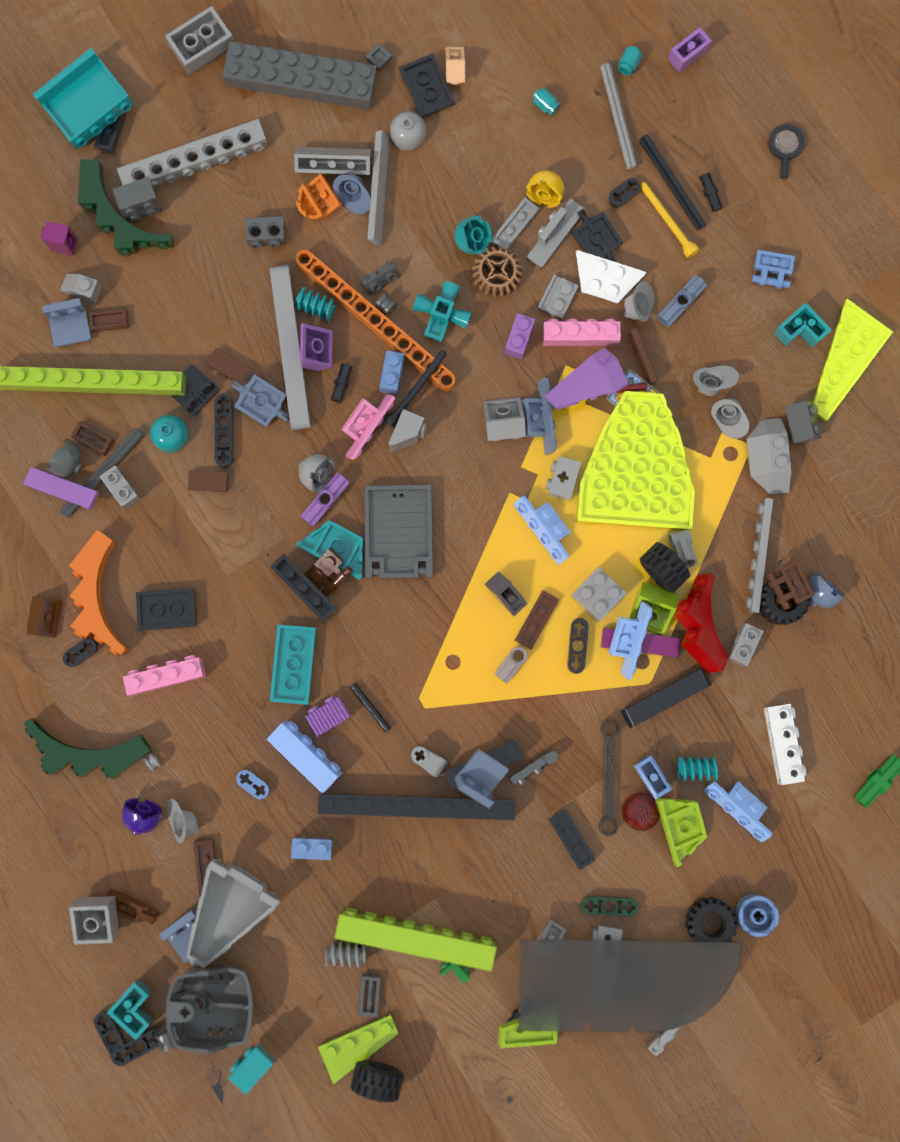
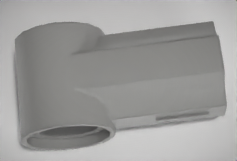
M687 529L669 534L672 550L676 551L677 556L685 563L687 568L697 564L690 531Z
M521 647L513 648L494 674L505 683H508L526 661V651ZM517 650H521L524 654L521 661L513 659V653Z

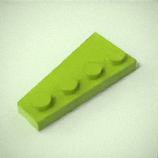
M391 1014L318 1046L333 1084L353 1070L356 1062L367 1059L399 1034Z

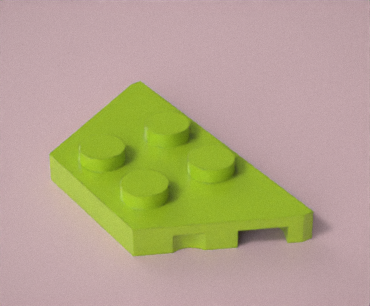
M657 798L655 800L673 863L676 867H680L683 858L688 853L691 855L696 850V847L707 838L700 808L695 800Z

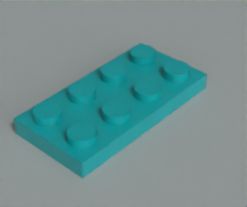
M277 624L270 702L309 705L316 628Z

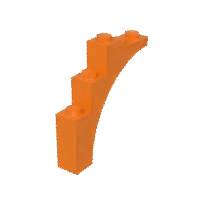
M97 529L69 565L73 569L71 573L82 579L70 595L74 599L72 603L80 609L84 607L71 627L75 629L73 633L79 638L83 639L85 637L90 639L95 635L93 638L100 644L105 642L109 645L110 648L108 650L113 654L125 656L130 649L117 638L110 628L101 602L103 569L116 542Z

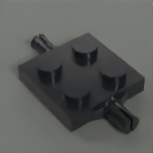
M584 209L578 211L577 214L583 222L571 234L582 251L617 262L612 253L623 245V241L605 213L602 212L597 216L589 218Z

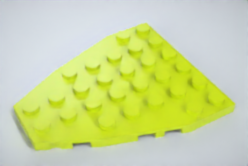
M624 392L601 431L581 479L577 521L692 530L695 490L694 486H692L689 468L687 467L681 436L673 421L672 413L666 404L664 394Z

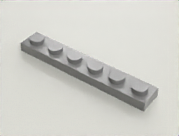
M770 498L763 499L762 503L759 502L757 513L760 514V519L756 522L755 532L758 534L757 540H754L753 543L755 558L751 560L750 570H753L752 578H749L748 589H751L750 597L746 599V608H748V613L757 614L760 610L773 499Z

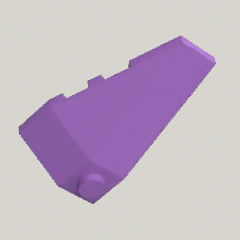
M603 348L585 360L547 393L545 399L558 410L579 404V401L590 398V400H594L600 395H613L628 386V381L618 359L606 348Z

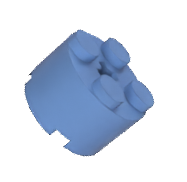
M748 894L740 898L736 905L735 915L737 916V924L753 936H766L778 924L779 913L776 906L762 895ZM756 911L759 912L760 916H756V918H754L753 914H755Z

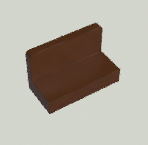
M33 596L26 633L55 638L61 600Z

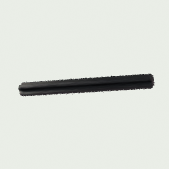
M649 135L642 136L639 139L640 144L696 230H702L706 226L705 221Z

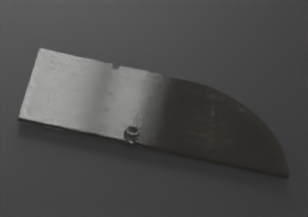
M521 939L519 1031H584V1025H589V1032H629L630 1025H635V1032H660L682 1027L707 1013L726 993L738 969L742 942Z

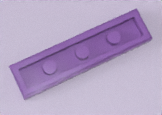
M30 467L23 483L27 487L92 510L99 495L95 490Z

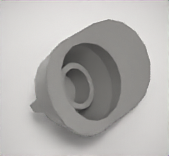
M640 282L634 293L625 299V318L641 320L643 322L648 320L655 303V296L652 287L647 282Z
M730 366L702 368L695 371L693 375V381L697 385L698 392L706 396H716L722 389L733 387L739 380L737 370Z
M724 397L722 400L714 403L711 414L720 430L726 436L737 439L747 434L750 423L741 404L736 399Z
M169 799L166 809L167 817L174 831L176 841L181 844L185 838L199 833L198 822L193 812L181 810L180 805L175 799Z

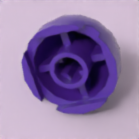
M131 798L125 801L122 810L124 825L137 835L151 832L160 822L162 816L161 807L150 800L145 799V803L138 802L139 798Z

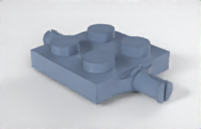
M255 374L245 386L236 380L233 381L234 384L230 387L240 392L239 399L234 405L235 408L265 427L268 426L271 419L275 416H278L285 422L287 421L289 414L281 410V404L286 394Z

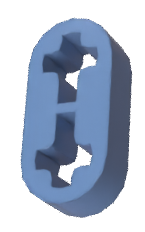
M242 770L237 774V784L255 798L264 799L269 795V785L252 771ZM249 774L248 779L253 783L245 782L243 784L241 782L243 780L241 775ZM256 784L258 787L265 786L264 791L266 793L258 795V790L254 785Z

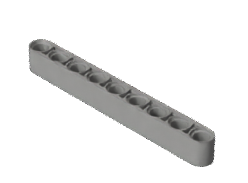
M289 265L270 267V276L290 425L292 430L311 428L304 371L300 363V341Z

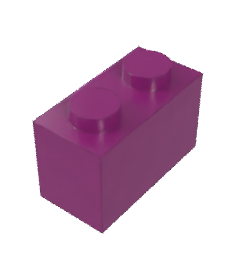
M46 221V225L41 231V238L52 252L74 256L78 238L71 228L66 225Z

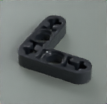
M101 1011L94 1018V1026L113 1063L117 1066H124L160 1046L157 1039L148 1043V1040L154 1036L153 1030L158 1027L152 1028L140 1035L136 1040L132 1039L126 1043L116 1021L107 1014L108 1011ZM101 1016L103 1018H108V1021L106 1022L108 1028L110 1026L113 1027L112 1029H109L106 1033H104L103 1031L106 1029L105 1024H100L99 1020H101ZM109 1033L117 1035V1043L111 1044L108 1041ZM135 1042H143L144 1050L142 1052L134 1049ZM130 1049L131 1053L124 1058V1061L117 1058L119 1051L123 1054Z

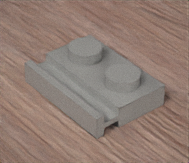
M554 274L537 309L562 320L578 289V285Z

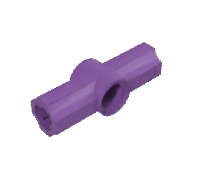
M337 472L324 489L318 492L314 501L301 517L314 527L328 509L333 507L334 502L348 487L350 482ZM325 495L331 498L328 504L320 502L321 498Z

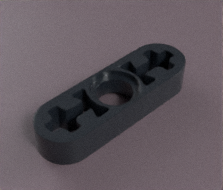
M583 618L575 619L570 626L567 668L573 674L581 673L585 668L589 625ZM579 621L585 626V629H582L580 635H584V639L581 637L573 638V634L577 635L578 632L574 625H577ZM576 640L583 643V649L579 652L575 651L572 647L573 642ZM571 653L575 655L583 654V658L578 657V663L581 664V667L577 671L571 666V663L575 662V657H571Z

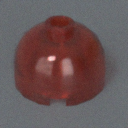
M645 792L630 794L621 806L623 821L628 827L636 831L652 829L660 818L656 800Z

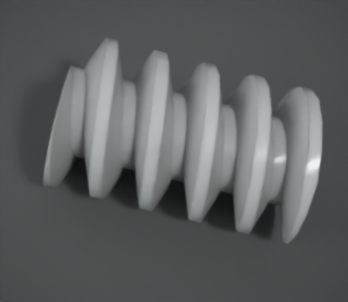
M331 941L329 947L326 945L325 966L328 967L332 961L333 966L337 967L340 961L341 967H345L346 962H348L349 967L352 968L354 962H356L357 967L360 968L362 962H364V965L366 964V945L362 944L361 948H359L358 943H354L353 948H351L350 943L347 942L346 946L343 947L342 942L339 941L338 946L335 947L334 941Z

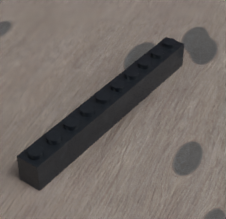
M320 793L318 814L514 820L515 800L493 799L494 804L489 809L473 798Z

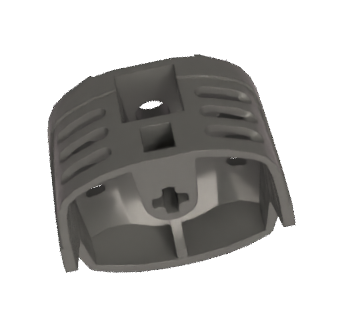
M214 965L204 968L193 967L175 978L168 992L166 1014L168 1033L175 1047L183 1051L209 1054L242 1045L247 1041L253 1024L254 996L250 979L242 967L232 965ZM196 998H199L203 1001V1007L201 1009L199 1008V1004L195 1001ZM213 1027L212 1034L209 1036L210 1028ZM221 1027H223L222 1036L219 1035V1034H220V1031H221Z

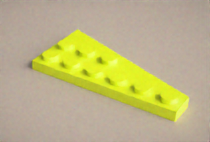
M849 299L845 300L813 400L818 408L817 416L824 422L830 418L893 333V331Z

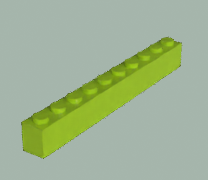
M0 366V390L186 396L187 377L183 372Z

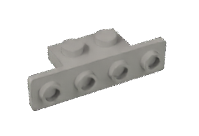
M570 199L564 208L560 207L558 211L554 210L548 219L550 220L548 225H543L537 233L539 235L538 242L527 255V259L542 268L580 217L577 212L581 209L585 210V208Z

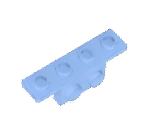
M525 495L520 497L514 503L515 508L538 537L541 544L550 553L551 557L560 565L569 558V554L559 541L571 533L549 502L535 510Z
M641 602L637 619L618 617L609 648L610 655L625 657L621 674L628 680H631L632 675L636 671L637 658L641 654V645L647 634L648 622L652 617V607L646 602Z
M715 781L705 787L704 792L712 800L716 801L725 812L735 818L741 826L745 827L754 838L764 842L772 836L773 833L759 821L767 807L739 781L732 786L728 793Z

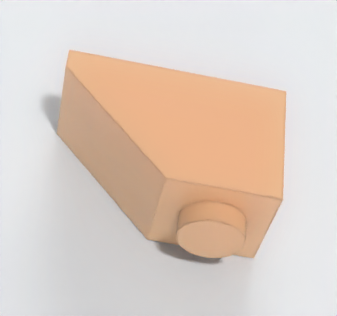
M464 46L445 47L446 82L454 85L465 82Z

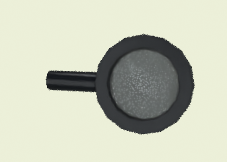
M790 124L776 127L768 140L771 154L781 160V179L788 178L789 160L796 158L800 154L805 143L801 130Z

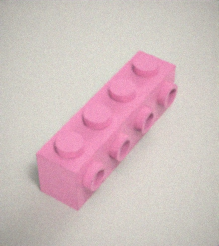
M549 319L543 325V346H618L621 340L620 322H615V319H606L604 322H597L596 319H587L585 322H578L577 319H568L566 322H559L558 319Z
M196 655L184 657L185 661L177 663V660L165 662L166 666L146 667L147 671L139 672V669L129 671L127 676H123L127 696H134L207 677L203 659L196 658Z

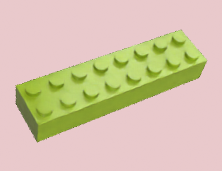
M346 908L339 915L335 939L492 971L496 943L492 941L491 937L481 936V938H476L469 932L456 934L453 929L449 928L437 930L434 929V925L430 924L418 926L411 920L399 922L392 916L380 918L373 912L361 914L357 913L358 910L354 908Z

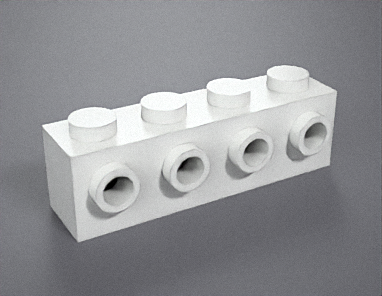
M791 704L765 707L764 713L777 784L786 785L804 782L806 768L801 763L803 752L801 746H798L799 730L794 725L793 719L796 718L794 708L791 707Z

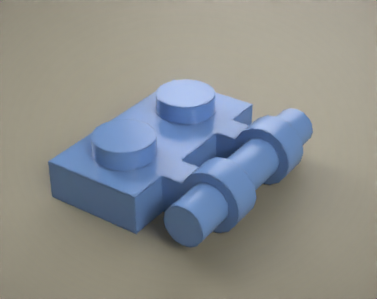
M757 250L754 270L761 271L760 276L753 274L751 282L758 283L761 286L766 284L775 286L778 289L782 287L789 289L790 281L784 280V275H792L795 256ZM767 273L777 274V279L767 277Z

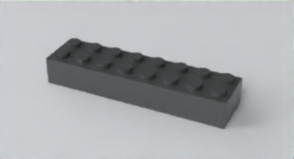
M229 41L222 77L225 86L371 110L377 79V68L375 65Z

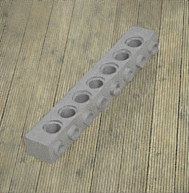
M259 119L117 168L122 185L137 181L138 176L144 175V178L149 177L154 188H157L165 182L172 183L182 176L188 177L199 170H208L216 164H225L230 159L245 157L247 153L262 151L268 144ZM245 138H250V141H249V142H247V143H243V142H242L243 139H245ZM228 144H232V145H233L232 148H230V149H225V146H226V145H228ZM209 151H215L213 155H207ZM194 156L198 157L194 162L189 161ZM174 163H180L177 168H172ZM157 169H162L160 174H154Z

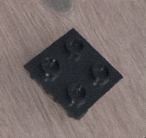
M191 364L183 372L187 377L186 396H171L194 416L213 397L219 388Z

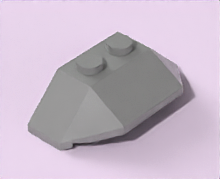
M781 418L761 420L746 439L750 477L765 489L769 495L789 493L791 462L787 431Z

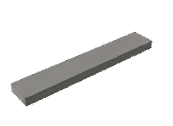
M376 131L367 237L375 246L382 245L390 137L383 131Z

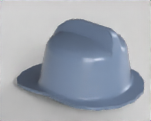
M344 174L334 180V192L351 212L355 214L368 212L371 197L359 176Z

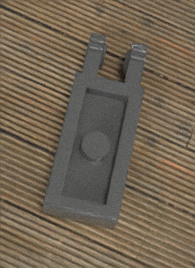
M555 751L545 753L510 776L509 780L513 785L516 783L518 786L528 780L526 776L531 773L536 775L544 770L543 765L555 763L559 758L558 753Z

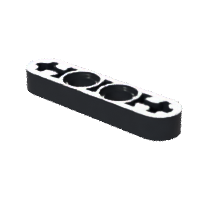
M219 394L215 398V461L222 468H227L233 463V402L227 394ZM224 398L229 402L225 404V411H229V413L223 412V407L219 404ZM221 417L229 418L228 425L220 426L219 419ZM222 435H227L229 437L228 444L221 445L219 438ZM219 448H229V451L225 450V455L229 460H226L224 464L219 460V458L223 457V451L219 450Z

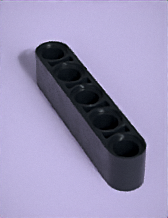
M702 667L620 712L628 727L632 728L712 685V682Z

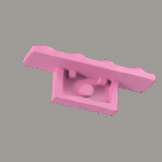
M387 394L378 408H375L365 399H361L341 431L355 440L345 457L354 460L360 456L362 447L370 441L374 429L383 422L384 414L393 407V401L396 397Z

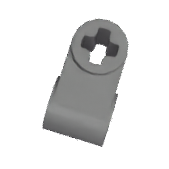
M423 746L414 747L411 752L412 760L436 778H439L448 764V761ZM423 750L424 759L420 758L417 760L415 752Z

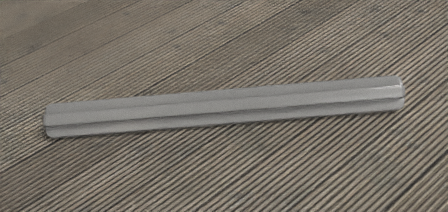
M610 63L602 64L601 72L627 169H634L637 166L612 67Z

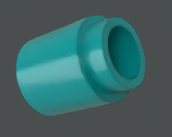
M626 47L618 63L619 72L627 76L635 72L643 56L638 47Z
M539 88L532 96L534 98L533 103L550 116L560 106L558 99L546 88L542 90Z

